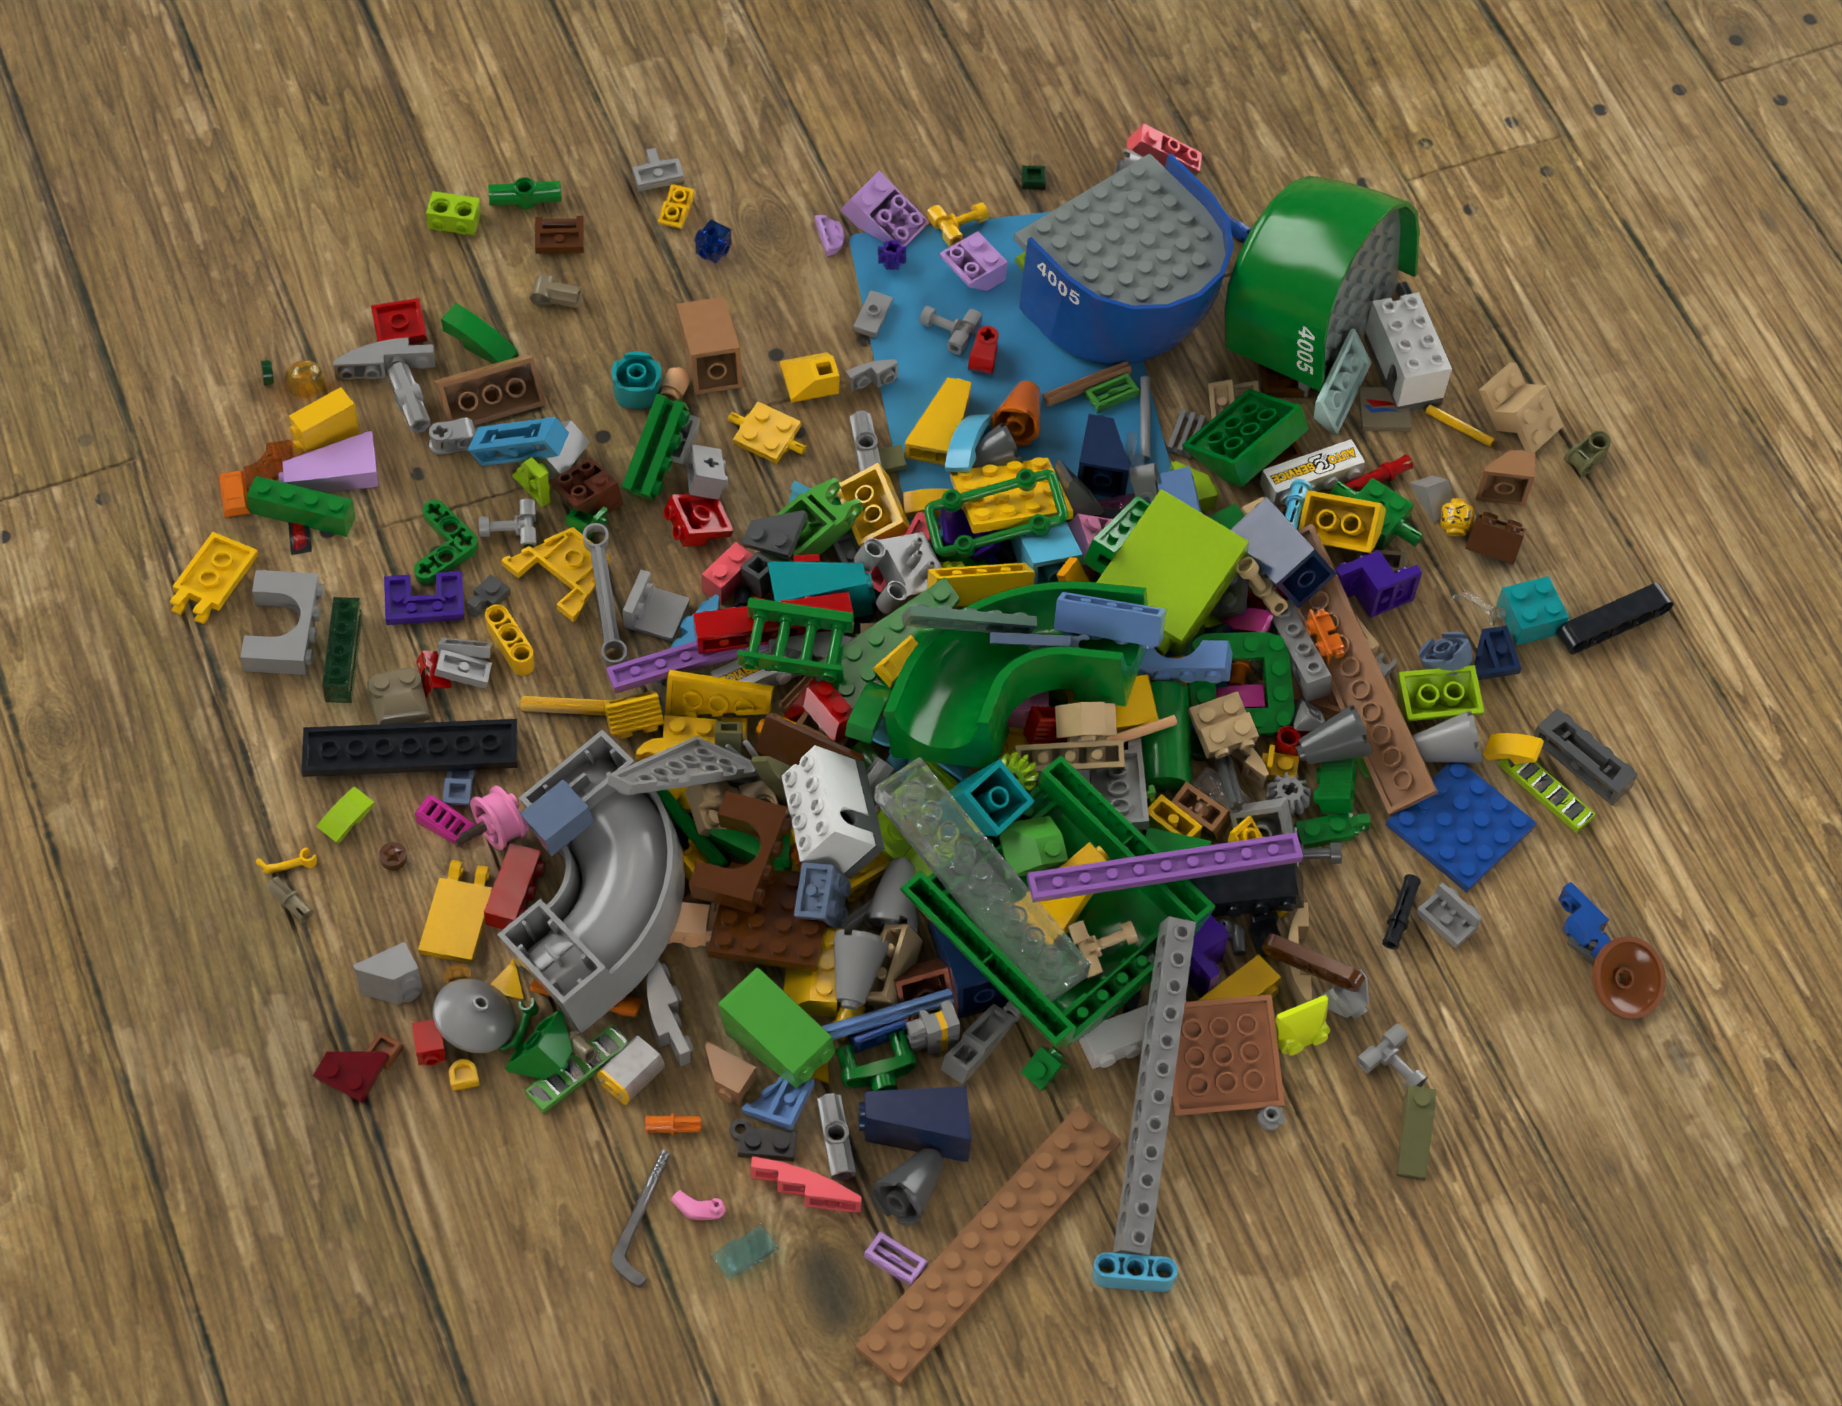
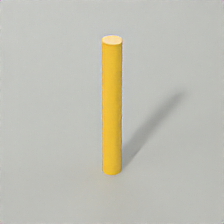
M1431 404L1426 409V414L1488 447H1491L1495 441V438Z

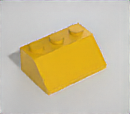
M879 463L839 483L841 488L837 494L841 504L858 499L863 506V510L851 527L860 548L869 538L881 540L905 535L910 524L889 475Z
M1307 490L1298 530L1312 523L1323 545L1371 554L1381 535L1386 508L1382 503Z
M827 927L817 972L786 968L784 992L808 1015L836 1017L838 1001L836 999L834 937L836 931L844 929Z

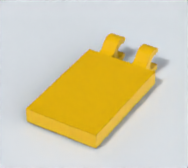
M212 532L173 585V591L176 594L170 600V604L174 605L171 611L182 615L189 599L198 602L193 609V613L197 614L194 621L205 624L211 609L219 611L253 565L259 556L258 550Z
M451 860L448 878H439L418 952L420 955L473 964L485 922L484 910L492 892V887H487L490 873H488L489 867L478 865L474 884L460 881L464 868H461L462 862Z

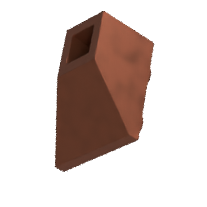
M591 457L549 481V485L577 511L596 515L603 507L608 508V514L623 505L618 482Z

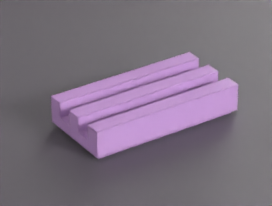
M882 1232L877 1234L864 1253V1258L908 1286H911L920 1277L922 1270L928 1265V1261ZM880 1242L918 1266L914 1268L878 1244ZM873 1251L877 1252L878 1254H880L881 1256L885 1257L886 1259H888V1260L891 1261L892 1263H894V1264H896L897 1266H899L900 1268L904 1269L905 1271H907L908 1273H910L911 1276L908 1275L907 1273H905L904 1271L900 1270L899 1268H897V1267L894 1266L893 1264L889 1263L888 1261H886V1260L883 1259L882 1257L878 1256V1255L875 1254Z

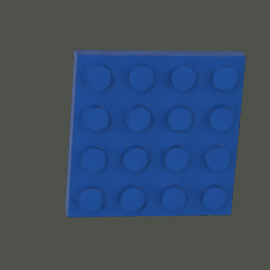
M1448 763L1432 778L1438 793L1403 811L1394 813L1387 820L1386 826L1467 893L1535 828L1536 822L1464 763Z

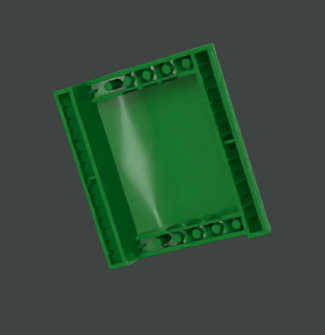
M1062 755L1041 771L1038 786L1028 793L1035 802L1013 821L1050 816L1062 833L1068 860L1089 842L1095 848L1100 846L1109 856L1107 861L1161 853ZM999 835L976 836L928 877L920 871L900 887V891L1056 1048L1069 1046L1090 1033L1152 980L1159 925L1162 921L1170 916L1196 922L1195 936L1215 909V905L1188 879L1094 893L1074 923L1083 920L1089 936L1095 935L1096 939H1100L1122 930L1120 924L1131 920L1139 941L1128 945L1127 940L1102 949V956L1098 957L1104 974L1088 980L1083 969L1067 987H1062L1045 966L1065 947L1081 962L1083 957L1079 947L1074 945L1070 932H1068L1057 950L1052 953L1016 912L1014 906L1030 893L1027 875L1008 878Z

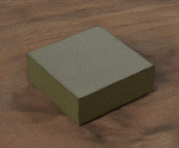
M902 445L878 449L881 466L887 474L907 470Z

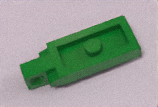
M1341 813L1295 822L1294 827H1297L1299 843H1303V849L1330 845L1333 842L1351 841L1353 837L1359 835L1360 831L1369 830L1371 821L1368 813L1356 814L1354 816L1353 813Z

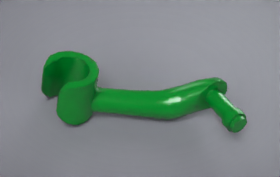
M531 997L532 1002L528 1008H526L522 1001L519 1002V1008L523 1012L522 1018L512 1042L503 1044L500 1047L501 1051H506L513 1047L516 1050L520 1046L530 1018L539 1012V1005L534 998Z

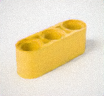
M495 604L488 607L485 611L487 632L515 674L519 676L529 675L535 668L532 646L504 606Z

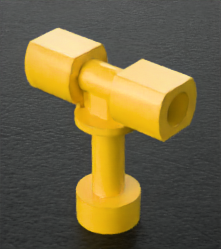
M980 202L972 206L971 212L958 217L954 214L948 216L940 205H935L927 210V219L935 229L942 230V239L951 247L963 240V235L960 232L961 225L974 220L977 223L989 220V212L986 205Z

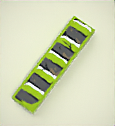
M1509 758L1499 761L1498 766L1576 834L1594 819L1596 813L1537 762L1515 765Z

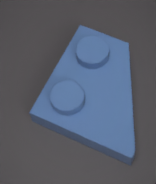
M779 1077L775 1084L769 1085L761 1092V1097L751 1105L746 1103L742 1107L743 1115L792 1131L815 1085L814 1079L810 1078L796 1089L784 1078Z

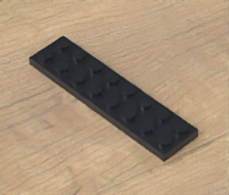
M517 719L303 727L301 767L303 777L518 768Z

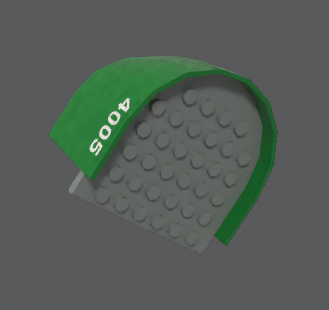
M1306 176L1289 183L1270 201L1257 219L1237 256L1228 283L1224 308L1225 347L1232 352L1299 381L1298 388L1305 391V397H1308V391L1311 387L1312 390L1321 391L1324 380L1330 368L1334 365L1350 329H1355L1357 334H1362L1367 326L1372 302L1391 298L1393 291L1397 288L1398 270L1416 277L1420 238L1418 211L1408 201L1344 181L1318 176Z

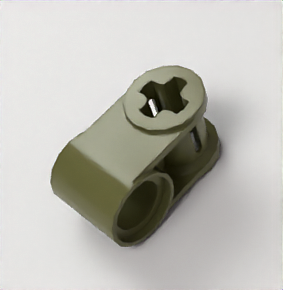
M1604 431L1592 432L1566 453L1564 461L1574 465L1582 477L1587 475L1595 466L1605 460L1611 444L1610 436Z

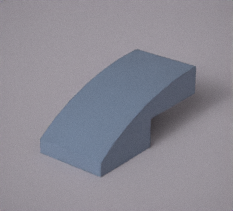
M475 770L447 771L443 793V802L445 804L470 806Z

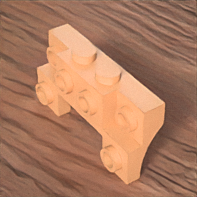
M682 902L681 911L668 944L674 942L683 943L688 947L706 946V942H710L719 904L711 902L710 908V905Z

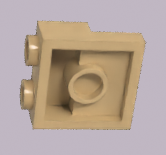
M1238 692L1188 709L1207 759L1214 756L1216 759L1223 758L1229 755L1231 750L1240 748L1241 751L1249 749L1255 745L1259 737L1249 712H1246Z
M722 781L719 783L693 785L685 790L699 835L710 837V829H727L720 826L717 813L726 791L740 794L738 788L731 787L728 782Z

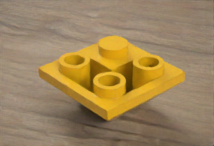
M828 352L779 361L791 403L839 394L840 375L834 356Z

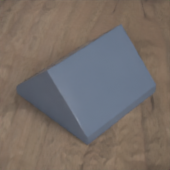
M565 780L560 781L520 813L551 857L594 823L589 807Z

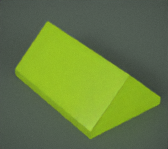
M1475 665L1465 666L1455 671L1437 668L1398 672V707L1406 721L1451 718L1467 711H1471L1472 715H1484L1485 711ZM1454 672L1458 673V674H1456V675H1445V674H1450V673H1454Z

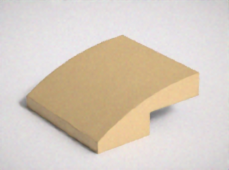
M1232 379L1209 383L1212 419L1248 388L1260 392L1258 380L1236 385L1233 384Z

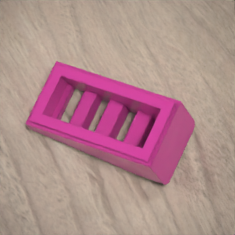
M430 794L415 812L417 824L454 844L455 840L459 838L460 833L468 831L469 828L475 825ZM443 815V818L439 821V823L436 822L439 816ZM450 820L454 821L448 829L445 828ZM460 825L463 826L462 830L456 836L454 832Z

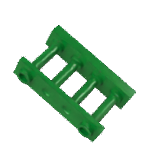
M749 597L747 605L748 616L754 620L748 651L738 650L737 652L739 666L748 670H757L759 668L818 677L827 682L843 681V666L837 665L842 635L853 633V613ZM767 621L780 624L774 655L758 653L764 623ZM793 625H800L806 628L800 659L784 657L790 627ZM819 629L832 631L826 663L811 661L816 631Z

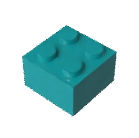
M1549 576L1503 587L1496 604L1516 646L1556 636V630L1569 619Z

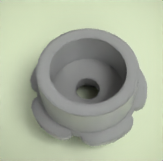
M1268 1106L1259 1109L1260 1113L1257 1115V1120L1263 1129L1273 1131L1283 1125L1285 1116L1282 1114L1283 1111L1279 1106Z

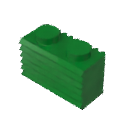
M1354 758L1322 762L1321 768H1317L1316 780L1319 788L1314 789V802L1319 804L1322 814L1353 813L1357 776Z

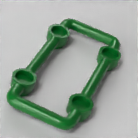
M1022 469L1017 473L1016 478L963 493L953 489L948 490L942 495V499L931 501L925 506L924 516L933 549L937 555L948 557L957 554L962 558H968L980 547L1031 533L1036 537H1043L1049 533L1050 528L1059 526L1067 520L1068 511L1056 473L1052 470L1034 472L1031 469ZM1048 480L1058 513L1057 516L1047 518L1045 515L1036 514L1030 519L1028 524L974 539L968 535H961L955 540L953 545L943 546L934 511L945 509L948 512H956L961 509L965 502L1015 488L1025 492L1031 491L1036 487L1037 482Z

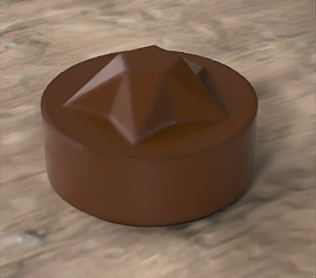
M397 842L385 844L379 851L381 865L387 870L402 868L407 861L404 846Z

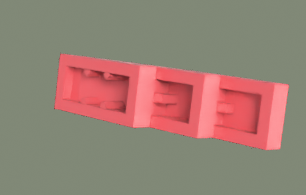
M752 1156L751 1178L777 1181V1192L804 1195V1206L861 1213L862 1197L838 1182L801 1167Z

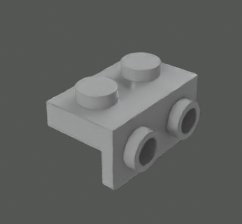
M1444 883L1438 886L1436 893L1425 901L1416 912L1422 920L1455 949L1478 930L1482 919L1475 907L1464 902L1453 888L1446 886Z

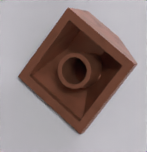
M940 958L915 964L894 980L898 1003L950 989L953 992L948 967ZM954 1003V1004H953V1007H954L955 1012H956V1014H957L956 1004ZM940 1008L929 1011L928 1013L933 1014L939 1012ZM919 1015L905 1018V1020L909 1022L919 1019Z

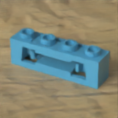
M556 417L478 427L468 452L481 466L526 461L531 457L534 460L559 457L569 432ZM533 445H538L540 449L546 446L548 450L538 451ZM498 452H499L500 454H504V456H496V455H497Z

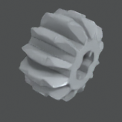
M1286 772L1283 778L1276 775L1273 782L1268 784L1266 800L1287 797L1292 818L1294 813L1301 815L1304 808L1307 809L1309 807L1311 789L1307 788V780H1298V773L1294 777H1290Z

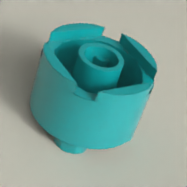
M641 351L628 352L624 354L622 359L614 362L611 370L612 389L617 404L631 409L651 408L656 394L661 392L662 374L659 362L652 359L650 354Z

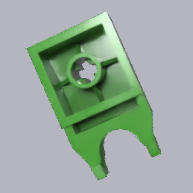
M836 478L813 486L805 494H799L776 514L781 515L805 511L808 515L791 556L793 562L794 555L819 554L820 556L850 530L855 519L863 510L862 503L858 499L845 502L842 505H832V501L841 488Z

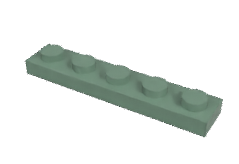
M913 604L902 615V625L985 633L1031 634L1037 627V616H1027L1023 612L1003 614L999 610L980 612L974 608L957 610L952 609L950 606L934 608L927 607L925 604Z

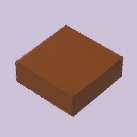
M379 1031L365 1052L388 1053L390 1057L383 1068L389 1070L404 1047L402 1043Z

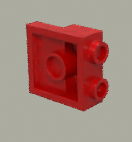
M690 494L671 495L664 507V518L667 521H671L673 537L675 540H680L682 547L702 546L706 544L708 539L731 537L734 532L720 500Z

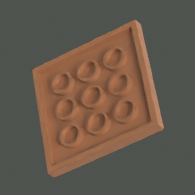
M1272 994L1185 1002L1171 1099L1173 1117L1260 1109L1268 1106H1285Z

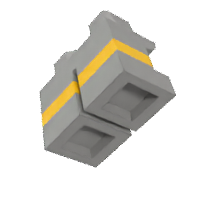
M951 999L940 1003L939 1012L929 1014L925 1010H919V1019L906 1022L908 1031L906 1038L912 1052L926 1048L928 1055L951 1049L960 1041V1022Z

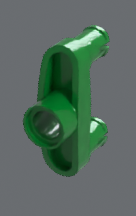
M898 1031V1037L896 1032L888 1037L895 1057L862 1066H857L851 1045H845V1053L842 1046L838 1047L835 1050V1054L842 1070L840 1076L843 1085L849 1088L871 1086L873 1091L897 1090L898 1086L895 1079L910 1073L918 1065L915 1053L910 1050L906 1032Z

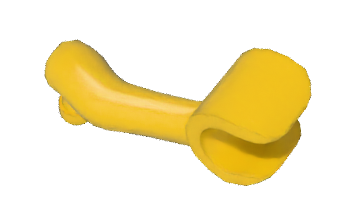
M303 848L300 851L299 858L268 865L259 858L255 862L263 868V873L271 874L301 865L305 868H313L317 864V856L313 855L310 859H306L310 854L309 848Z

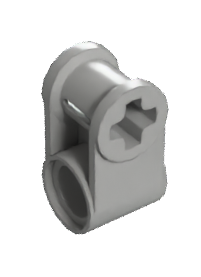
M459 418L431 425L429 428V436L431 438L429 441L430 451L436 455L468 451L476 433L473 421L470 418Z
M1156 463L1130 467V481L1135 497L1139 496L1150 503V500L1153 501L1159 492V472Z

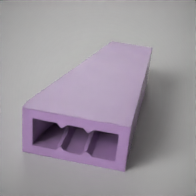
M372 431L282 462L283 472H279V482L324 493L379 487Z

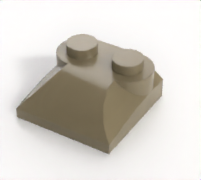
M406 667L374 675L367 682L377 724L416 723L431 719L419 670Z

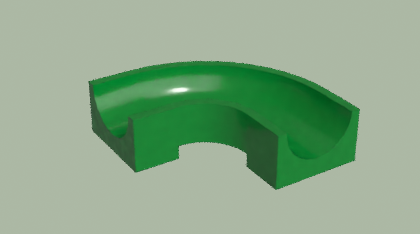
M1071 581L1034 584L1007 590L979 600L963 609L974 608L980 612L999 610L1003 614L1023 612L1027 616H1037V627L1031 634L1065 635L1060 630H1054L1056 603L1062 592L1148 606L1146 588ZM934 628L919 642L906 659L884 709L891 755L893 758L985 768L1000 758L1009 734L1008 718L1013 710L1023 701L1036 694L1056 689H1073L1074 701L1115 703V706L1126 707L1146 648L1130 642L1128 644H1117L1112 639L1102 638L1101 640H1081L1078 644L1079 648L990 644V633ZM1083 634L1065 635V636H1079V635H1083Z

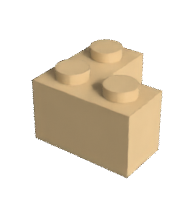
M1079 702L1055 706L1057 738H1067V743L1107 740L1108 736L1117 735L1115 703Z

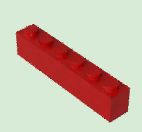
M849 592L779 601L853 613ZM747 606L693 613L698 654L749 647L754 620L749 618ZM767 621L764 623L760 646L768 645L770 639L778 638L780 628L778 622ZM793 625L790 627L789 636L803 635L806 632V628L800 625ZM819 629V630L816 631V633H818V632H825V631H830V632H832V631H831V630H826V629Z

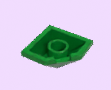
M560 1010L541 1021L534 1029L536 1032L525 1043L522 1042L506 1064L504 1068L506 1071L547 1079L554 1073L559 1075L566 1069L569 1064L567 1059L572 1052V1046L564 1016Z

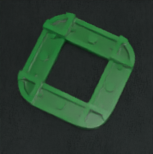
M1268 632L1210 633L1194 639L1184 657L1193 653L1202 640L1229 641L1233 653L1232 661L1260 660L1263 666L1266 708H1245L1246 712L1250 713L1259 736L1275 737L1282 727L1288 726L1291 723L1295 707L1290 655L1281 636ZM1208 681L1187 683L1190 694V707L1217 699L1215 683Z

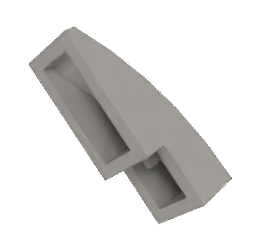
M993 1004L963 1033L961 1040L945 1055L940 1070L963 1085L1000 1043L1014 1024L1016 1018Z

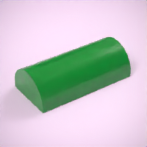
M1174 681L1150 682L1158 718L1163 719L1175 715L1178 725L1141 737L1146 789H1148L1149 785H1153L1156 790L1179 791L1185 782L1191 784L1189 688Z

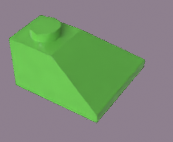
M1050 816L1012 822L999 834L1008 878L1024 876L1030 872L1057 869L1068 861L1062 833Z

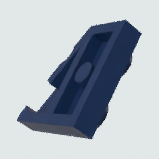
M1507 625L1482 629L1474 662L1478 680L1520 674L1521 665Z

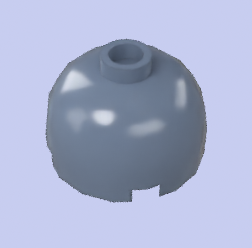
M1463 632L1441 634L1442 639L1435 641L1432 638L1428 640L1419 651V657L1425 669L1440 668L1442 670L1455 671L1465 666H1470L1472 663L1471 645ZM1454 672L1445 675H1457L1458 673Z

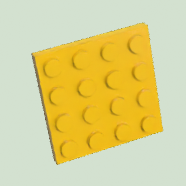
M1038 457L1023 461V463L1011 461L1003 466L989 464L979 468H972L970 472H950V480L954 490L963 493L1016 478L1017 473L1022 469H1031L1034 472L1052 470L1055 473L1049 458ZM1048 480L1037 482L1036 487L1031 491L1025 492L1015 488L965 502L962 505L973 534L1028 524L1030 519L1036 514L1045 515L1047 518L1058 515ZM1060 484L1068 511L1067 520L1073 519V509Z

